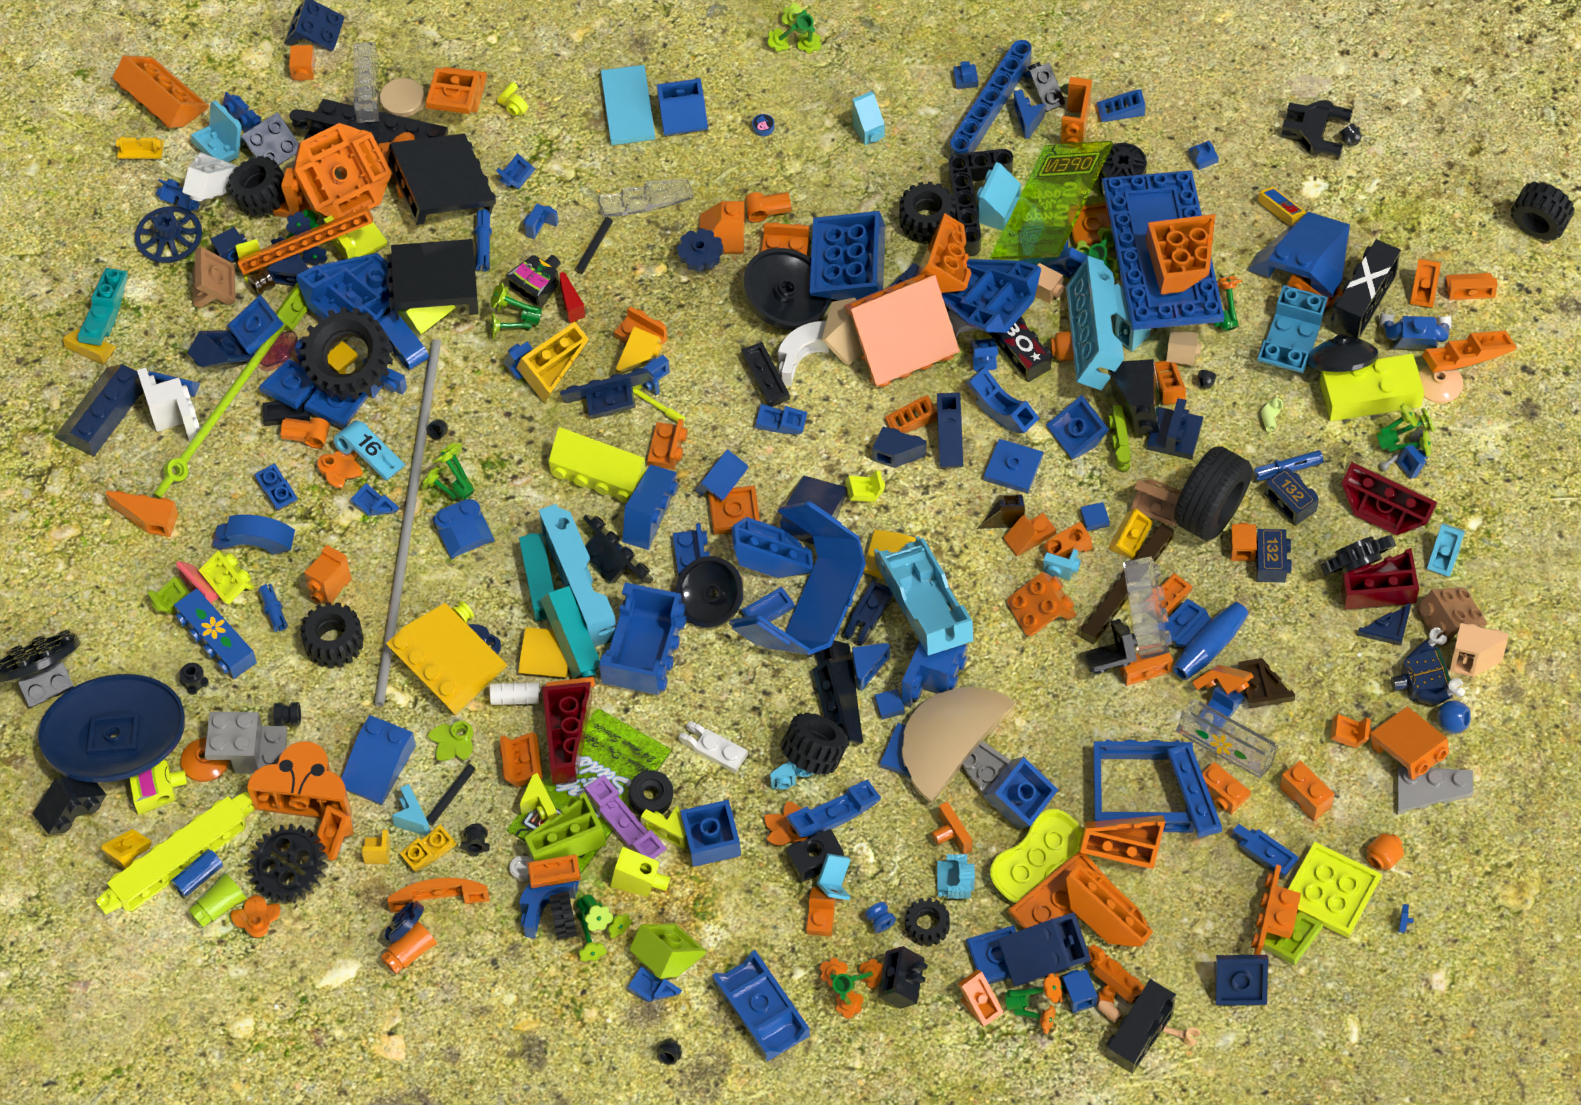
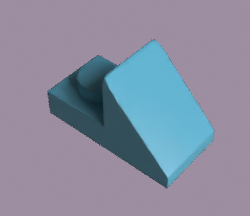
M1445 523L1441 524L1427 567L1428 570L1450 577L1461 550L1460 546L1465 530Z
M407 784L400 787L402 797L399 798V802L403 810L392 815L394 826L427 836L430 833L429 824L410 785Z

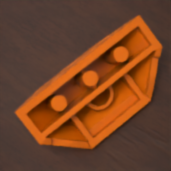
M1078 863L1066 877L1071 910L1108 944L1142 947L1152 935L1153 930L1147 925V921L1140 909L1102 874L1090 868H1085L1084 865Z

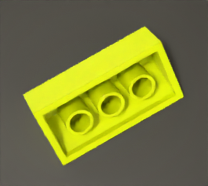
M561 427L557 430L549 459L550 473L558 479L572 481L580 487L594 489L601 495H610L623 503H627L646 472L645 458Z

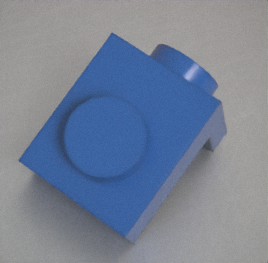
M517 153L504 170L498 167L496 172L501 175L499 180L506 186L510 187L513 185L520 189L536 168Z
M536 204L531 214H527L524 219L523 225L526 230V237L535 240L544 223L556 227L559 223L557 211L550 206Z
M528 342L521 346L519 343L512 346L507 351L509 354L503 362L516 380L523 377L516 368L519 361L533 349Z
M664 355L650 360L643 367L651 372L654 381L642 385L647 391L651 390L655 396L660 394L658 380L670 373L669 360Z

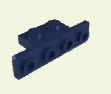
M637 368L631 373L614 374L608 379L592 380L588 384L581 386H569L566 390L560 391V397L566 403L587 399L589 416L594 419L636 408L633 386L654 381V377L648 369Z

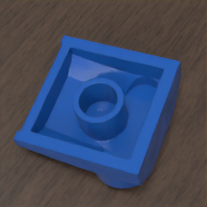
M465 499L443 508L432 518L433 524L451 560L480 546L495 542L480 510L479 503L473 499Z

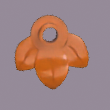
M338 450L334 454H324L318 458V470L322 475L326 476L327 482L334 487L343 488L345 479L357 478L363 475L360 465L355 461L358 454L354 451L350 454H344Z
M787 801L783 814L764 816L765 824L771 831L767 841L774 845L782 846L790 842H803L809 837H800L798 834H794V828L786 819L787 815L801 809L797 804Z
M253 895L246 900L244 909L231 911V919L236 927L245 928L248 934L258 938L268 932L270 923L278 919L281 909L279 904L267 905L262 896Z

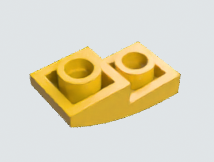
M439 824L422 840L419 837L414 840L400 855L417 872L446 854L457 843L445 828Z

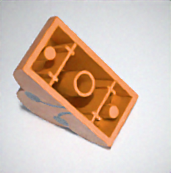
M301 741L290 745L282 752L278 764H270L259 768L249 779L247 789L255 810L323 819L327 806L331 805L349 814L350 817L352 816L344 782L337 774L331 772L325 751L316 743Z

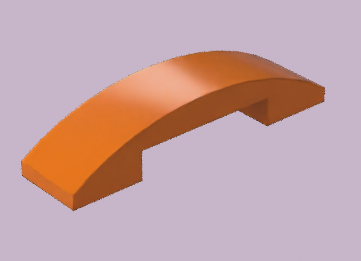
M435 878L408 885L396 891L387 899L390 913L399 912L408 903L420 900L463 895L465 904L488 902L490 901V896L486 885L473 880Z

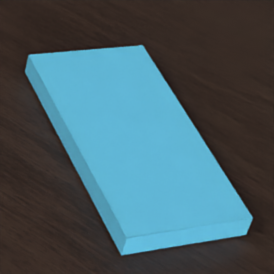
M645 65L601 70L611 145L655 140Z

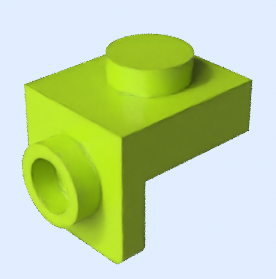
M175 576L159 592L153 590L148 592L152 599V606L159 612L164 611L169 614L176 611L175 603L190 594L180 578Z

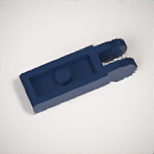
M874 580L871 582L851 616V621L846 628L844 637L850 639L857 625H860L864 628L859 634L857 642L862 645L866 642L871 630L873 631L894 596L888 586Z

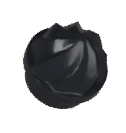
M1354 123L1339 132L1342 137L1340 140L1348 146L1357 145L1362 138L1360 127H1356Z
M673 1038L664 1039L657 1047L658 1059L667 1065L675 1064L682 1056L681 1045Z

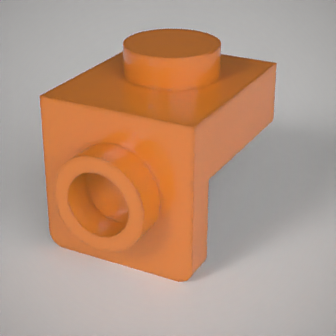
M1337 714L1332 720L1331 739L1357 748L1367 742L1371 736V719L1365 717L1358 722Z

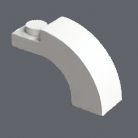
M826 321L802 325L793 330L783 340L778 350V359L780 364L779 375H782V381L785 385L792 386L797 365L802 358L816 352L829 353L830 348L822 341Z

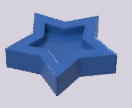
M1407 904L1402 905L1399 933H1405L1407 923H1413L1414 918H1408L1409 905Z

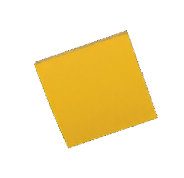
M874 530L863 572L884 580L875 564L874 550L897 552L905 544L916 541V538L891 531Z
M526 627L518 673L568 678L569 667L552 629Z

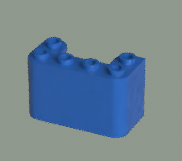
M625 582L622 590L625 600L619 608L620 617L609 650H606L605 655L602 654L599 664L602 684L660 695L661 691L665 692L667 687V670L671 671L673 667V650H678L679 631L685 627L686 616L683 615L685 604L682 603L680 593Z

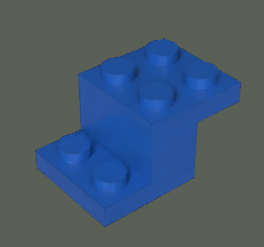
M919 642L902 680L903 705L911 708L914 700H919L922 689L938 694L956 688L959 676H957L959 669L963 670L967 662L965 654L968 645L963 644L947 651L944 650L927 655L921 642Z

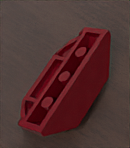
M1351 462L1341 483L1355 516L1395 535L1427 525L1438 504L1437 501L1354 462Z

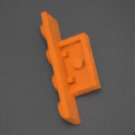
M1276 865L1273 873L1268 872L1264 887H1267L1268 891L1263 893L1260 907L1264 909L1263 913L1258 914L1255 924L1259 931L1258 934H1254L1251 942V948H1254L1253 955H1260L1267 932L1288 939L1291 938L1301 893L1277 886L1281 870L1280 865Z

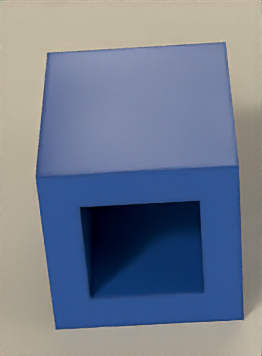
M1087 969L1082 971L1073 970L1063 976V991L1072 1014L1096 1006L1097 994Z

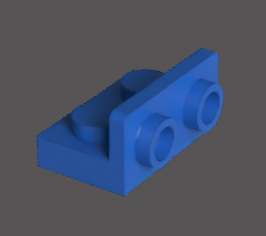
M696 523V530L673 533L678 576H680L684 568L692 561L710 556L709 551H704V545H708L707 533L701 530V523Z

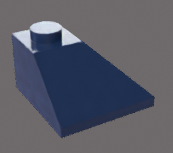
M230 330L199 331L187 354L194 359L196 365L205 368L249 362L255 353L251 355L247 353Z

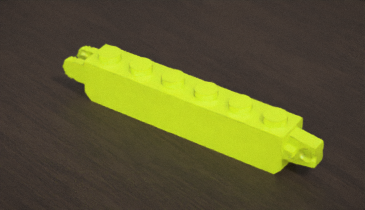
M247 791L241 793V795L236 796L232 800L229 796L223 800H218L208 811L194 817L191 823L182 829L176 830L163 843L155 845L148 854L142 858L135 859L127 869L114 874L110 881L107 882L108 889L95 900L101 911L105 915L120 907L125 911H133L171 884V880L206 850L210 849L215 852L242 833L246 827L244 818L255 811L249 793Z

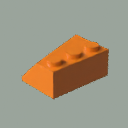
M1216 214L1148 222L1145 241L1161 294L1184 292L1209 275Z

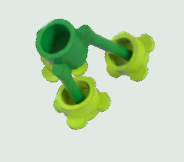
M1101 227L1097 232L1100 236V244H1094L1089 247L1085 241H1079L1075 249L1085 255L1104 261V264L1113 272L1114 280H1116L1119 268L1117 258L1107 257V249L1114 246L1111 227Z

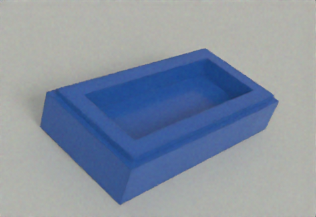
M781 586L741 611L744 617L760 615L771 622L794 609L795 603Z

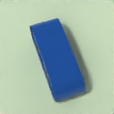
M395 311L386 314L378 320L390 339L389 343L393 347V352L408 370L429 359L426 348L403 319L399 316V321H396Z

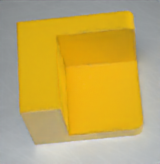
M342 341L329 352L328 364L334 372L347 374L346 367L358 355Z
M388 829L382 830V837H365V846L362 847V856L365 864H390L391 840Z

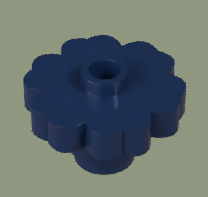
M701 228L697 232L688 231L686 235L681 236V244L677 246L679 261L686 263L687 269L700 272L706 269H713L720 263V256L724 253L722 240L719 237H714L713 231Z

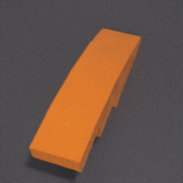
M1506 330L1470 333L1466 340L1448 341L1443 348L1426 349L1422 356L1432 372H1440L1467 367L1515 351L1517 346Z

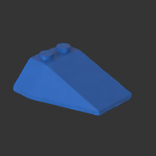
M1307 212L1258 252L1249 267V271L1269 278L1275 268L1311 279V287L1322 295L1333 298L1343 279L1350 224Z
M378 253L313 266L296 277L308 308L318 317L321 316L322 319L329 317L327 311L333 310L337 314L340 313L341 307H346L350 312H353L354 308H358L363 314L367 312L371 314L374 320L378 321L390 306L389 298H394L389 296L388 269L392 268H388V262Z
M969 259L967 261V268L971 270V276L967 288L963 291L941 293L945 306L971 327L985 332L1007 333L1034 302L1041 273L1040 266L1016 260Z

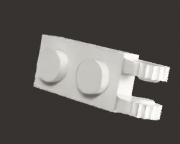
M690 721L686 727L690 732L700 737L698 742L685 733H681L678 737L682 744L693 749L695 753L733 773L737 772L748 756V750L708 729L705 730L701 725Z

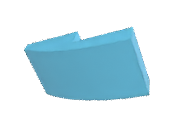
M789 761L770 774L771 788L788 789L796 785V776L808 777L814 773L806 772Z

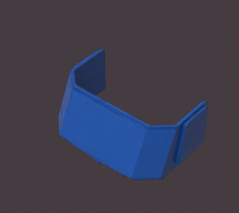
M806 501L780 507L778 510L780 514L812 535L818 557L786 632L760 615L731 619L729 625L732 626V630L756 646L810 655L832 646L847 609L851 607L853 595L862 577L866 563L859 536L814 503Z

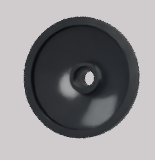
M1337 335L1316 346L1309 353L1308 363L1312 368L1321 371H1352L1373 364L1378 359V349L1360 338Z
M715 556L701 557L688 564L681 572L675 589V593L681 594L682 603L685 604L683 615L686 616V620L703 628L719 627L730 621L741 606L744 592L742 578L738 570L727 560ZM717 590L718 596L714 598L713 593Z

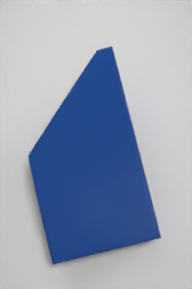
M367 483L350 499V503L367 516L396 513L399 510V507L386 495L381 496Z
M643 967L638 969L626 988L646 1002L677 996L682 991L667 979L661 980Z

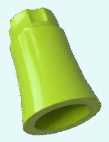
M224 873L204 895L196 900L197 903L188 911L201 927H205L234 906L247 900V898L227 873Z

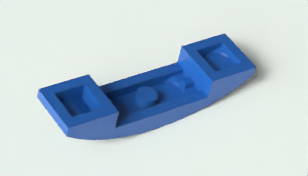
M867 779L849 787L846 794L811 810L808 806L787 815L786 819L800 837L812 836L819 831L825 832L854 819L881 800V796Z

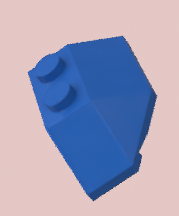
M749 517L743 518L731 527L733 547L739 566L776 578L812 572V551L807 547L804 548L786 530Z

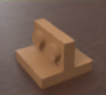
M203 247L196 249L195 266L193 267V305L201 308L214 299H218L227 305L236 302L235 264Z
M1149 477L1137 480L1134 489L1138 491L1130 510L1136 508L1147 517L1176 527L1174 511L1181 490Z

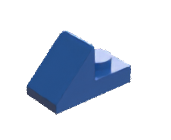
M1023 90L1014 91L1013 106L1024 138L1029 139L1044 119L1046 105L1043 103L1031 106L1028 97L1025 98Z
M993 338L970 340L974 370L977 372L981 367H986L987 370L997 369L996 356H998V347Z
M387 368L390 372L387 377L382 375L379 379L382 385L377 387L374 384L370 387L372 398H375L383 386L390 392H397L403 395L407 389L405 375Z
M1222 685L1216 687L1213 690L1211 701L1200 714L1198 721L1220 733L1245 699V695L1240 692L1237 694L1235 690L1227 694Z

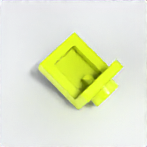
M875 470L870 477L849 475L845 480L849 499L852 501L875 502L885 489V482L882 479L881 472Z

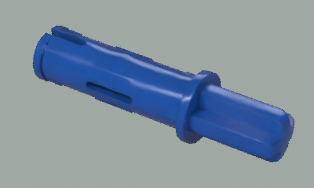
M487 209L477 211V227L474 229L476 234L475 268L477 271H480L482 266V272H487L490 270V235L492 234V228L490 227V213Z
M1320 450L1281 461L1276 459L1273 463L1256 467L1254 469V476L1257 481H1262L1274 477L1287 467L1294 472L1319 465L1324 462L1323 455Z

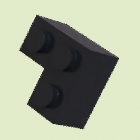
M69 777L55 778L33 812V815L48 834L65 833L72 827V823L78 814L96 813L107 794L96 782L79 781Z

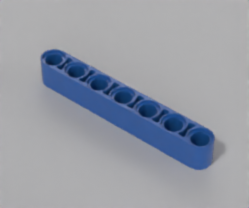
M1017 40L1012 44L950 141V157L954 154L974 152L1023 77V73L1030 66L1032 54L1030 42L1027 40Z

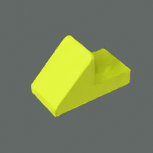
M538 773L532 776L520 802L521 814L524 815L537 809L542 821L545 819L546 821L548 819L551 821L558 814Z
M675 807L667 820L661 813L645 809L641 815V822L646 830H652L655 835L685 850L687 841L679 807Z

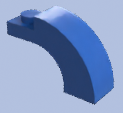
M981 367L966 381V384L978 398L975 401L978 406L991 419L1004 428L1016 433H1025L1040 419L1026 400L1020 401L1007 394L986 367Z
M233 515L229 516L228 523L217 525L213 546L221 550L237 545H253L263 548L271 554H277L291 550L295 529L283 522L264 516Z
M580 880L532 889L531 883L527 885L519 902L521 913H523L521 927L524 928L526 937L536 938L541 914L550 903L549 895L569 891L570 898L576 899Z

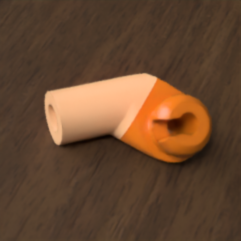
M1106 985L1099 991L1098 1009L1114 1024H1117L1123 1017V1014L1114 1007L1116 992Z

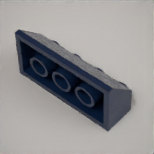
M123 364L107 367L57 432L55 438L94 457L143 393L138 372Z

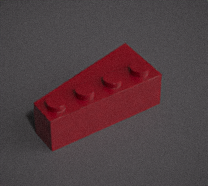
M591 682L542 687L552 785L577 782L593 698Z

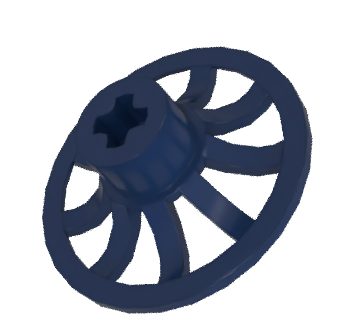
M176 206L162 207L151 211L139 222L135 231V242L139 251L152 261L159 263L176 262L188 257L197 249L202 240V226L196 215L185 208ZM174 211L185 214V217L181 220H176ZM150 219L154 223V227L144 229L143 226ZM190 219H192L196 225L195 228L191 229L182 227V225L188 223ZM180 233L187 235L196 234V238L192 243L186 240ZM141 234L153 235L148 242L141 243ZM177 239L188 249L178 254L174 240ZM159 240V245L154 255L146 250ZM166 242H169L173 255L171 257H161Z

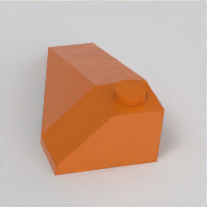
M944 213L918 268L916 276L927 271L936 276L941 293L963 291L968 286L971 270L967 268L969 257L965 253L964 248L966 245L964 224Z

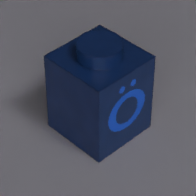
M235 227L210 238L214 253L231 263L239 260L235 245L247 242L244 234H239Z

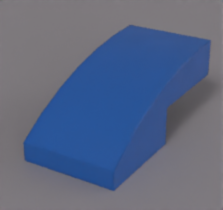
M761 404L754 428L777 433L802 434L807 412L788 406L781 410Z

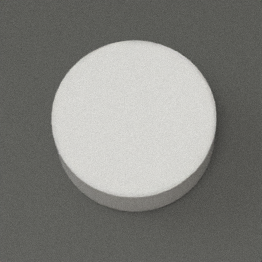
M518 856L511 861L510 872L515 880L520 882L530 880L527 862H532L530 857Z

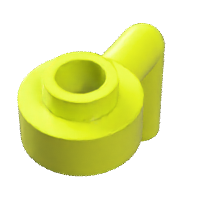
M511 82L499 95L497 103L506 106L510 114L522 116L528 109V105L520 96L513 94L518 86L516 83Z

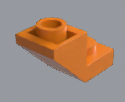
M1217 665L1192 683L1199 690L1203 686L1209 689L1220 682L1227 694L1234 690L1238 694L1250 686L1248 681L1254 676L1251 672Z

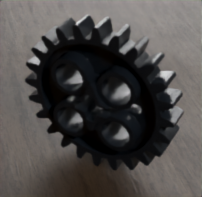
M290 824L288 830H286L283 825H280L279 832L271 828L270 837L265 834L262 835L263 843L255 842L259 849L258 851L251 850L250 852L255 856V859L248 860V863L254 867L249 869L248 873L254 876L250 881L257 885L255 889L259 893L263 892L262 895L266 899L271 897L274 903H277L280 899L283 904H286L288 898H290L293 903H296L297 896L305 900V892L309 891L314 894L313 885L321 886L318 878L326 877L321 869L328 868L329 866L322 860L327 859L328 855L322 852L326 847L323 843H319L321 839L317 835L313 836L314 833L310 829L305 832V828L300 825L296 830V827ZM290 843L289 849L282 852L283 846ZM275 852L287 862L293 863L298 869L304 871L305 875H300L288 865H284L279 859L271 856V854ZM305 856H309L308 861L301 864V860ZM276 864L273 871L267 872L270 865ZM295 876L294 881L291 884L286 885L287 880L290 877Z

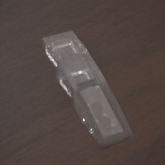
M688 179L645 181L643 187H624L620 193L599 194L597 202L602 218L615 217L673 206L693 199V193Z

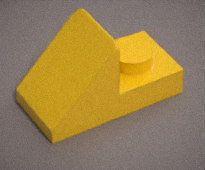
M131 829L104 843L101 849L110 861L125 870L131 865L135 856L150 849L152 841L135 829Z

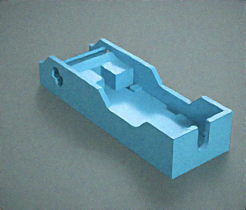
M1087 255L1067 284L1066 293L1076 380L1078 383L1102 390L1109 381L1110 375L1101 373L1098 368L1102 367L1116 371L1124 360L1122 342L1112 331L1111 315L1116 314L1118 311L1113 272L1104 264V261Z
M557 504L539 509L543 537L564 587L569 586L594 647L611 642L616 627H613L616 625L615 615L607 597L593 591L591 586L593 579L587 567L590 557L571 512L558 508Z
M915 537L916 541L905 544L897 552L874 550L877 568L927 655L973 642L972 619L964 605H959L948 586L945 573L924 538Z

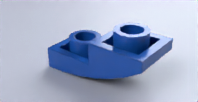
M275 463L254 474L258 484L277 511L298 500L288 481L283 478Z

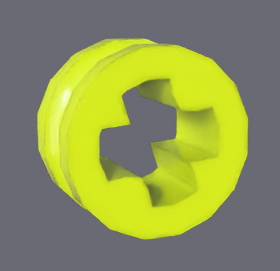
M459 601L457 603L458 606H453L451 609L467 623V619H472L474 614L466 603Z

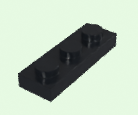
M763 342L741 349V355L767 405L772 407L790 400V394Z

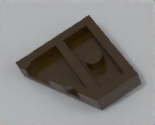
M1263 658L1238 662L1239 670L1251 672L1254 676L1248 681L1250 686L1244 689L1248 708L1295 701V693L1285 687L1282 679L1276 672L1271 671L1270 666Z

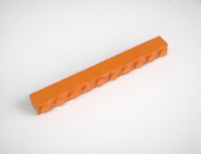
M367 206L239 258L237 263L243 275L372 224L374 218Z

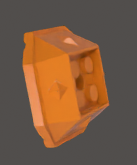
M340 123L298 143L292 171L312 211L325 218L332 215L334 219L367 206L370 210L380 205L392 174L371 132ZM335 170L340 171L342 175L341 180L336 178Z

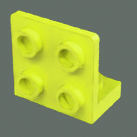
M330 215L324 219V224L335 219ZM374 222L331 240L344 259L369 255L388 245L386 238Z

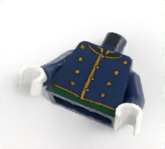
M1433 628L1430 631V639L1424 640L1405 658L1402 664L1401 675L1391 677L1394 691L1407 689L1412 701H1420L1433 706L1451 699L1453 694L1458 697H1462L1465 694V690L1462 687L1458 688L1464 683L1458 678L1450 679L1439 647L1435 648L1436 643L1442 645L1447 641V637L1444 635L1437 639V635L1442 632L1440 628Z

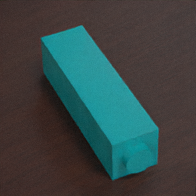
M530 533L519 537L535 621L547 619L541 599L547 593L554 591L543 534Z
M567 586L547 593L541 599V602L573 679L595 676V671L600 668V659L570 587Z

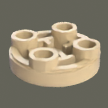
M409 78L391 80L384 85L380 92L381 107L388 114L409 117L424 108V92L421 85L415 80Z

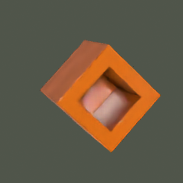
M313 45L291 46L289 68L292 80H314L315 54Z
M1232 524L1230 534L1231 561H1255L1257 551L1256 524Z

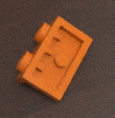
M777 222L764 223L762 251L771 248H787L808 256L809 226L780 224Z
M631 306L627 308L625 320L614 331V337L627 344L634 327L660 337V344L662 345L668 340L667 328L664 323L650 318L642 310H636Z
M678 419L677 425L656 423L647 459L648 466L651 464L661 468L676 469L677 461L681 462L683 448L681 444L686 442L688 429L684 428L683 419Z
M1215 762L1202 773L1214 804L1217 808L1228 812L1230 815L1251 796V791Z

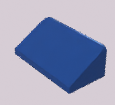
M151 371L148 373L149 376L154 375L156 384L179 378ZM179 378L181 385L187 386L189 395L195 397L200 382Z

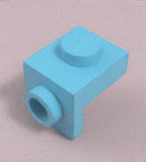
M1073 549L1070 559L1046 553L1043 560V572L1053 577L1057 576L1070 581L1073 572L1077 573L1081 564V559H1078V550Z

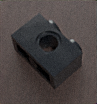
M831 829L825 832L819 831L803 842H794L786 849L787 861L800 884L820 875L827 854L844 856V851ZM812 852H817L820 855L813 857L809 854Z

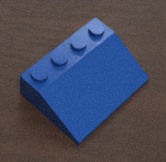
M880 211L813 218L810 273L811 296L836 300L850 298L858 300L883 290L886 226Z

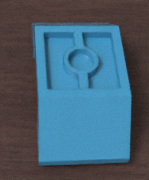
M1283 285L1277 302L1275 317L1267 340L1263 342L1257 361L1303 373L1308 366L1309 353L1314 348L1321 327L1328 297Z

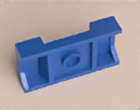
M756 950L752 951L741 965L729 972L712 975L714 986L742 1021L752 1036L753 1043L766 1062L810 1037V1028Z

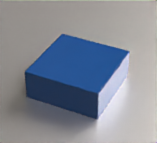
M1104 502L1080 507V513L1087 531L1110 526Z
M898 689L875 694V702L881 720L905 714Z

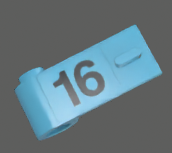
M353 421L334 436L335 446L340 452L350 454L355 450L385 481L406 465L361 421Z

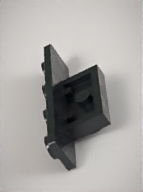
M585 514L583 519L596 532L585 548L590 560L609 581L616 583L629 567L641 580L651 583L654 579L649 574L650 569L642 562L638 563L634 558L636 556L635 553L619 543L620 537L614 532L608 531L604 527L606 523L599 516L595 515L593 517Z

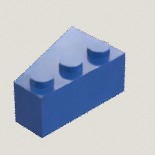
M650 464L625 506L623 543L646 550L650 549L672 496H675L678 491L679 483L676 482L677 472Z

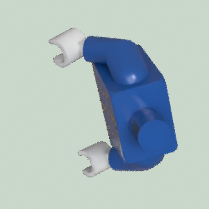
M1381 312L1379 325L1383 326L1386 336L1393 340V350L1425 351L1426 349L1438 348V342H1445L1449 337V330L1452 328L1451 315L1447 317L1438 315L1437 320L1435 317L1403 316L1394 324L1395 314Z

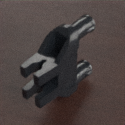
M1320 100L1309 105L1289 103L1286 120L1284 119L1281 137L1299 142L1311 155L1318 156L1323 153L1340 158L1343 144L1326 141L1323 135L1327 121L1331 118L1350 123L1353 109L1335 106L1329 100Z

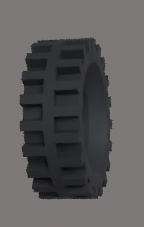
M341 307L340 313L337 314L333 310L327 311L329 317L322 319L321 316L317 317L316 320L319 323L315 327L309 325L307 330L310 334L308 338H302L301 342L304 344V349H300V355L303 358L301 362L302 367L321 392L324 391L329 397L333 398L336 395L340 400H346L347 396H352L354 400L359 399V393L363 391L367 395L371 394L370 387L374 384L380 387L382 385L379 380L381 376L387 377L390 373L387 365L393 363V359L390 356V352H393V347L389 343L390 339L379 322L374 320L371 314L367 312L363 314L358 308H354L353 312H350L346 307ZM354 336L362 339L368 347V356L365 363L358 370L350 374L334 372L328 364V354L333 345L345 337Z

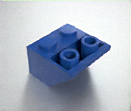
M701 78L657 84L658 103L664 136L708 130Z

